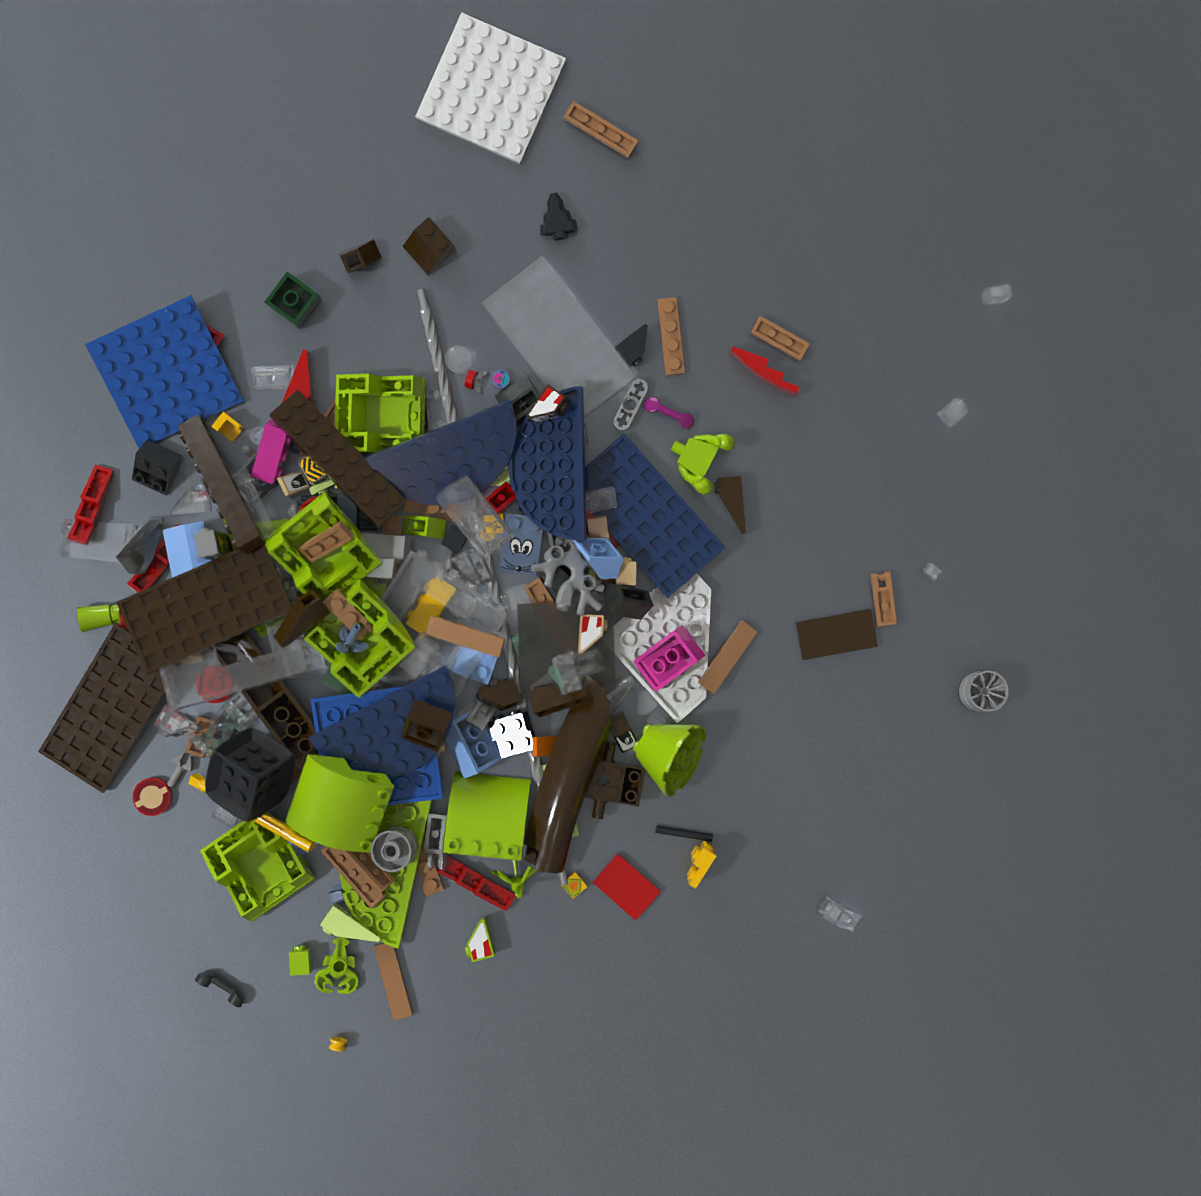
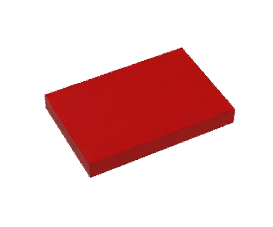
M618 853L592 881L593 884L635 921L661 892Z

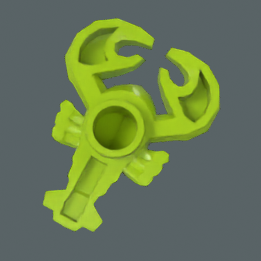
M338 936L337 939H333V943L336 945L333 956L326 955L322 965H328V967L316 973L314 983L319 991L333 993V989L326 987V984L334 986L327 975L330 974L335 979L346 975L347 977L338 985L339 987L346 985V987L338 989L337 992L340 994H350L358 987L359 977L348 968V966L355 967L354 957L347 956L345 946L350 944L349 939Z

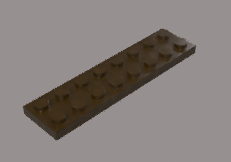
M299 390L295 391L269 414V417L377 528L407 502L377 470L371 469L366 458Z

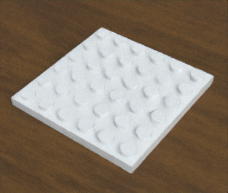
M461 12L415 117L424 123L521 164L565 65L566 58Z

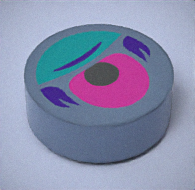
M498 369L493 372L491 382L495 388L504 389L510 384V376L507 371Z

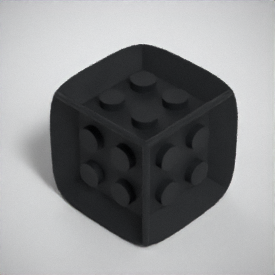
M248 728L242 730L221 743L212 753L206 774L205 792L213 802L238 819L246 822L256 820L276 807L288 793L294 771V755L281 743L258 729Z

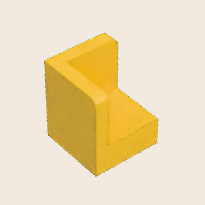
M222 412L211 426L231 442H234L245 429L225 412Z

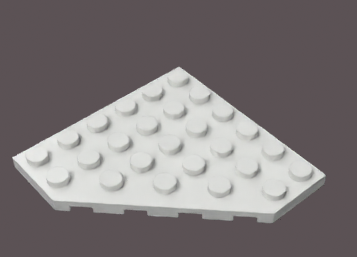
M695 574L668 599L656 587L649 594L654 606L641 620L623 617L601 637L603 642L677 724L706 698V689L697 682L708 668L711 588L698 574ZM684 625L706 656L655 692L633 661L672 631Z

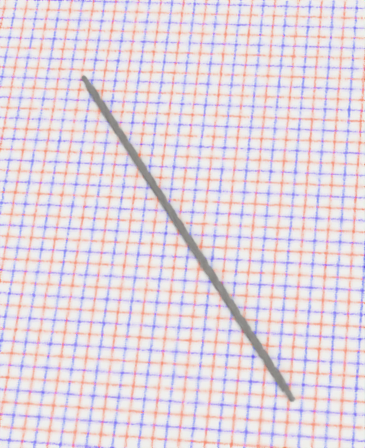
M425 289L417 290L421 304L420 313L425 325V333L432 354V362L439 383L446 420L449 424L457 421L458 416L451 396V387L444 367L441 346L437 339L433 314L428 305ZM476 495L467 500L471 522L474 527V535L481 556L485 580H488L486 583L495 614L498 634L506 638L503 654L510 680H515L522 698L520 705L516 707L517 710L520 709L521 713L528 711L529 714ZM530 750L527 753L538 791L543 776L541 758L534 757L533 750ZM565 866L564 871L559 873L562 886L568 885Z

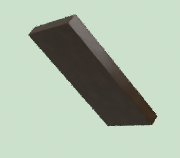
M871 609L795 623L802 660L878 647Z

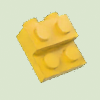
M703 841L699 846L696 845L690 854L692 855V863L695 866L692 865L686 875L688 876L689 885L695 889L716 858L715 849L706 841Z

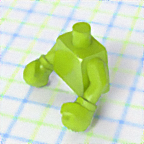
M728 434L695 435L693 438H689L686 445L675 440L670 451L680 455L677 464L684 480L689 482L698 493L707 495L712 492L713 485L704 476L719 448L726 451L733 450L735 441Z

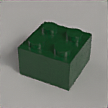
M286 272L264 303L299 329L322 298L296 277Z

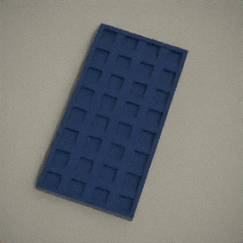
M625 433L585 467L586 507L595 517L606 515L608 532L667 599L726 548Z

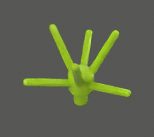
M513 860L515 877L512 879L501 870H497V872L491 871L492 875L511 885L517 898H522L524 896L523 890L525 889L524 883L538 870L534 868L530 872L532 866L529 865L523 877H520L517 860Z

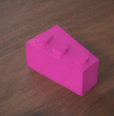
M272 419L265 423L251 477L270 484H274L278 478L282 477V466L287 459L288 448L292 441Z

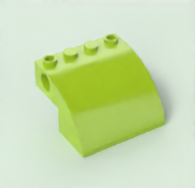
M336 375L335 428L361 454H374L424 434L426 378L414 375Z
M325 492L265 539L268 553L292 575L296 587L303 594L313 589L322 602L337 588L344 593L358 579L364 578L382 563L358 528ZM342 521L354 534L353 539L310 563L298 550L300 545Z
M358 579L343 594L346 596L347 601L353 607L356 606L373 625V631L365 634L366 637L362 640V642L369 645L368 649L362 652H354L349 647L348 653H341L336 649L338 642H344L340 639V630L344 624L330 610L328 616L304 633V640L331 663V674L358 698L416 647L408 631L397 616L361 579ZM361 622L358 623L361 628L364 626Z
M308 755L285 822L300 835L321 845L344 851L370 853L371 845L377 836L394 785L384 773L351 770L344 758Z
M455 771L449 799L443 852L521 861L531 779L475 774L464 778L461 772Z
M254 821L240 822L200 850L215 882L227 888L241 917L250 922H253L315 879L304 857L286 839Z

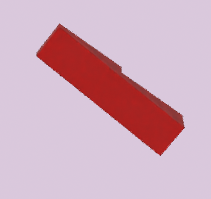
M164 539L153 550L150 558L127 583L128 587L136 593L154 586L170 566Z

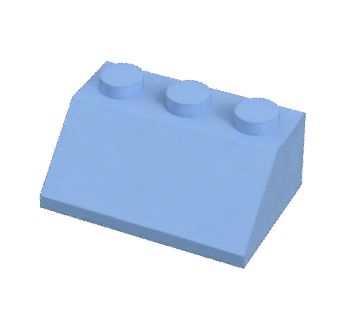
M203 521L162 530L172 577L211 561L198 557L194 534L200 533L199 530L204 529Z
M472 710L453 719L451 729L445 739L464 778L478 774L504 759L501 758L496 741L492 739L488 725H486L482 732L472 725L459 729L457 723L469 717Z

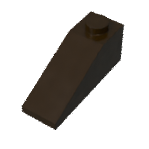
M741 476L717 478V483H714V494H718V499L740 535L746 534Z
M545 685L536 686L533 688L534 690L528 691L533 713L539 718L593 700V696L585 691L563 688L562 694L559 687Z

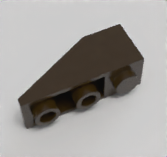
M313 589L295 601L273 636L282 649L330 614Z

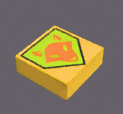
M576 871L568 877V885L562 886L572 899L588 887Z

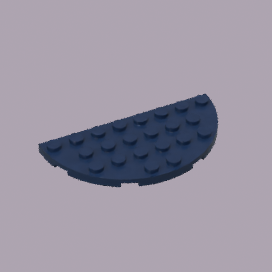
M577 386L559 391L571 400L569 409L561 417L533 422L525 417L517 430L518 434L509 459V478L512 491L515 493L520 508L534 524L560 538L587 541L583 387Z
M511 400L504 401L366 456V460L371 469L377 470L407 500L426 505H450L468 500L493 484L503 472L511 457L516 438V418Z
M444 665L314 733L308 738L322 756L344 758L351 770L384 773L388 778L411 772L427 762L436 751L402 739L407 716L415 699L452 713L442 741L443 744L449 734L455 715L456 701L451 673L447 665Z

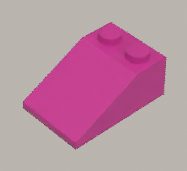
M681 625L633 662L654 691L657 692L706 655L684 625Z

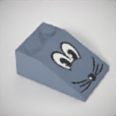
M506 513L499 571L537 576L536 572H532L531 565L539 564L544 530L525 515Z

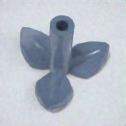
M354 624L351 631L345 625L341 628L340 639L344 642L336 644V649L339 652L348 653L349 647L354 652H362L369 648L367 643L355 641L361 626Z

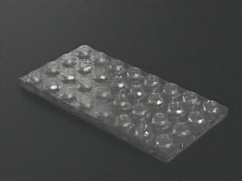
M542 256L481 302L545 386L548 384L557 391L577 386L583 387L584 417L635 378L632 371Z

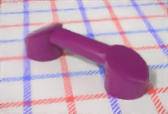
M655 397L648 398L644 403V408L648 413L658 411L676 419L683 429H690L694 424V417L690 413L681 414L661 405Z

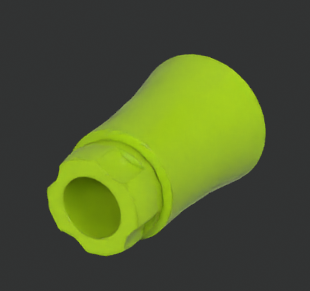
M118 605L78 606L77 618L80 630L83 633L92 629L120 623L121 612Z

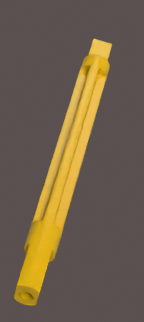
M198 773L191 775L188 784L206 794V778ZM268 813L253 820L307 852L313 850L316 842L300 835L287 824Z

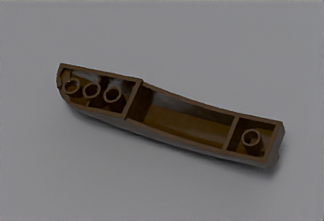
M247 632L210 647L209 649L232 678L267 729L279 743L294 755L295 765L302 773L307 756L315 755L316 748L308 738L316 733L315 726Z
M589 675L585 677L579 691L588 692L593 696V700L571 707L566 715L546 764L524 844L527 845L524 860L535 865L536 870L555 874L564 871L576 821L600 761L603 760L611 728V701L607 699L604 687Z

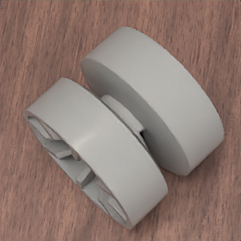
M994 671L973 672L962 680L959 687V696L962 703L972 711H995L1005 704L1008 698V685L1005 679Z
M394 826L385 830L374 839L371 845V856L374 863L380 869L387 872H396L403 869L415 859L418 853V840L415 834L403 826Z

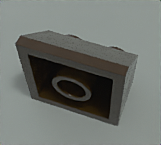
M430 217L414 229L402 246L427 275L456 251L454 244Z
M415 699L406 719L402 739L439 752L452 713Z

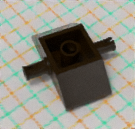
M607 741L603 760L600 761L585 796L595 800L592 818H597V812L599 811L598 819H604L605 805L608 801L639 807L645 768L615 762L614 754L617 743L614 742L611 743L609 750L610 742ZM603 775H606L607 779L610 780L605 785L599 781V778H603Z

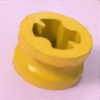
M341 1037L330 1038L332 1044L329 1045V1049L339 1052L346 1051L345 1044H347V1039Z

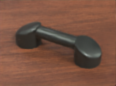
M199 973L196 976L195 981L201 986L208 987L210 983H213L231 994L228 1002L240 1008L244 1003L241 992L215 976V974Z

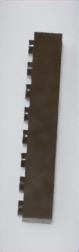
M197 414L178 425L181 431L179 437L184 444L187 443L188 448L186 451L192 459H195L194 467L199 474L202 473L203 478H201V481L207 489H210L209 497L214 504L217 503L219 507L216 509L221 519H225L226 524H224V527L229 534L233 535L232 543L237 550L241 549L247 554L265 544L266 541L206 423Z

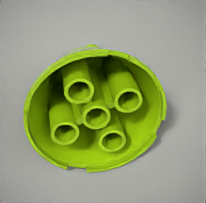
M647 724L644 727L643 736L640 741L635 743L633 751L636 752L637 759L664 795L668 797L675 796L676 793L674 792L677 789L682 790L691 779L703 754L701 745L702 741L706 742V730L700 725Z

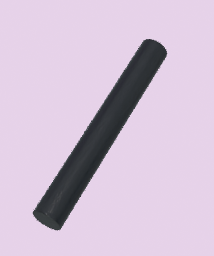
M656 825L655 833L713 841V834Z

